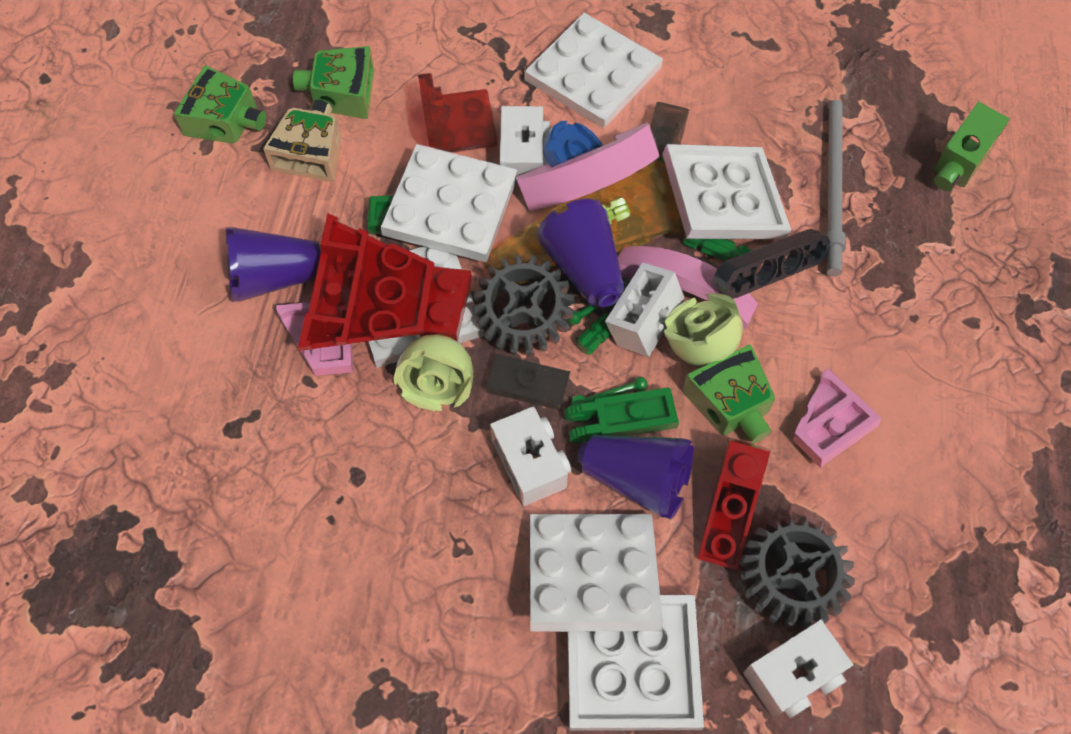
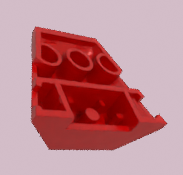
M327 213L320 244L321 256L309 311L305 313L298 351L423 334L435 263L394 243L385 244L368 236V231L362 228L355 230L340 223L338 217Z

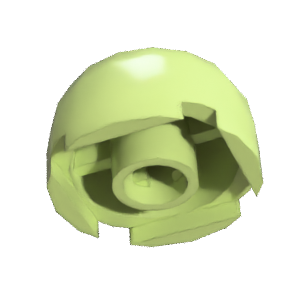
M707 294L709 300L697 303L696 298L689 299L675 307L666 317L665 324L667 329H664L668 343L674 353L688 364L705 366L714 361L727 358L739 347L743 334L742 319L735 300L728 295Z
M438 334L424 335L412 341L402 351L394 375L395 386L398 383L402 389L401 396L419 408L442 411L440 404L450 405L453 403V408L458 407L469 398L474 377L471 357L459 342L450 337Z

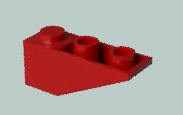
M728 437L697 559L738 571L739 560L742 557L771 453L768 448Z

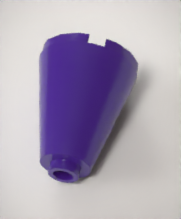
M587 198L571 201L566 204L568 210L559 215L554 210L542 221L537 232L540 246L591 305L600 307L611 306L619 300L624 290V284L608 212L598 200Z
M225 227L232 302H241L316 279L321 256V248L318 241L237 227Z
M593 435L589 442L584 441L578 454V463L582 465L583 473L653 513L672 519L677 514L683 501V497L678 496L682 486H688L693 465L694 446L690 445L691 440L684 438Z

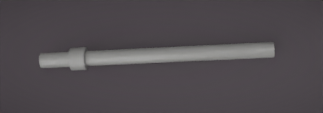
M832 100L829 103L828 229L824 235L830 239V249L827 254V274L830 276L842 274V252L846 250V234L842 232L843 103L840 100Z

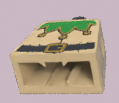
M314 100L310 110L288 109L264 147L271 171L334 182L341 145V133L337 118L331 115L332 107L330 104L323 100Z

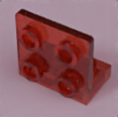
M432 73L418 74L421 103L430 148L451 153L497 146V135L489 95L486 89L442 95L441 86L434 87Z

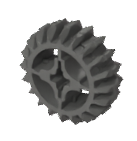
M518 254L515 256L514 265H509V262L503 258L500 261L502 270L499 271L495 267L490 266L488 274L491 279L480 278L479 286L483 290L474 292V300L479 303L473 306L474 315L480 316L476 321L478 329H487L484 334L487 341L498 337L496 346L499 350H502L507 343H510L511 354L516 355L519 351V346H525L526 355L530 356L533 354L532 345L538 344L539 349L544 352L547 350L545 339L548 338L551 342L557 344L560 341L557 331L567 332L569 330V324L565 320L572 319L574 316V310L568 307L574 304V295L567 293L570 290L571 284L569 281H560L562 278V271L560 269L549 273L551 263L548 260L544 261L539 267L537 266V258L534 255L529 258V263H522V257ZM531 281L534 283L529 286L523 287L519 286L515 282ZM502 290L509 304L503 309L504 314L498 319L493 312V305L497 295ZM547 292L551 294L555 303L554 311L548 320L543 317V311L539 308ZM520 301L521 303L526 304L530 301L531 308L527 309L526 307L521 306L517 309V302ZM526 323L534 329L515 330L512 328L517 324Z
M790 515L783 517L781 525L772 519L767 522L766 530L757 528L753 533L754 540H747L744 545V550L747 554L742 555L739 564L747 570L743 571L739 578L743 583L752 584L745 591L746 598L758 596L760 600L755 606L756 612L763 611L765 607L769 608L772 611L769 615L770 622L775 623L781 615L784 616L786 629H791L795 625L797 618L804 630L813 625V620L815 622L822 620L826 624L829 621L828 614L836 617L842 611L840 603L846 604L851 598V594L846 589L854 585L855 578L846 573L854 568V562L841 558L847 553L848 546L841 545L836 547L833 542L837 538V532L829 533L828 536L821 533L823 522H817L811 528L808 527L806 516L800 517L796 525ZM797 545L803 546L813 553H805ZM773 547L777 553L775 560L778 564V569L773 575L768 577L765 569L766 552ZM790 567L794 571L799 569L802 571L808 568L807 571L803 574V576L800 573H789L785 575L787 571L790 569ZM824 567L827 576V587L824 596L820 597L816 589L819 585L815 574L820 568ZM778 590L790 591L798 601L782 595Z

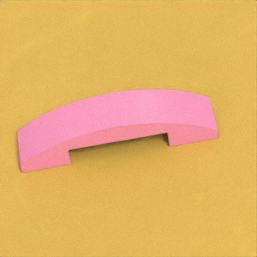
M645 123L614 136L616 141L554 167L546 164L516 177L529 211L561 204L600 190L628 177L660 157L649 124Z
M650 246L624 247L618 256L621 275L626 279L631 280L643 262L675 272L682 290L707 301L709 300L707 294H723L713 286V279L717 268L692 256ZM749 293L734 298L742 319L743 329L745 330L758 305Z

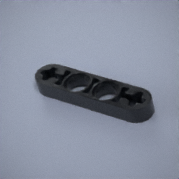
M807 229L727 260L717 269L713 279V286L717 291L728 295L732 299L746 295L818 265L826 258L829 252L830 239L813 229ZM763 263L760 271L757 273L759 266Z

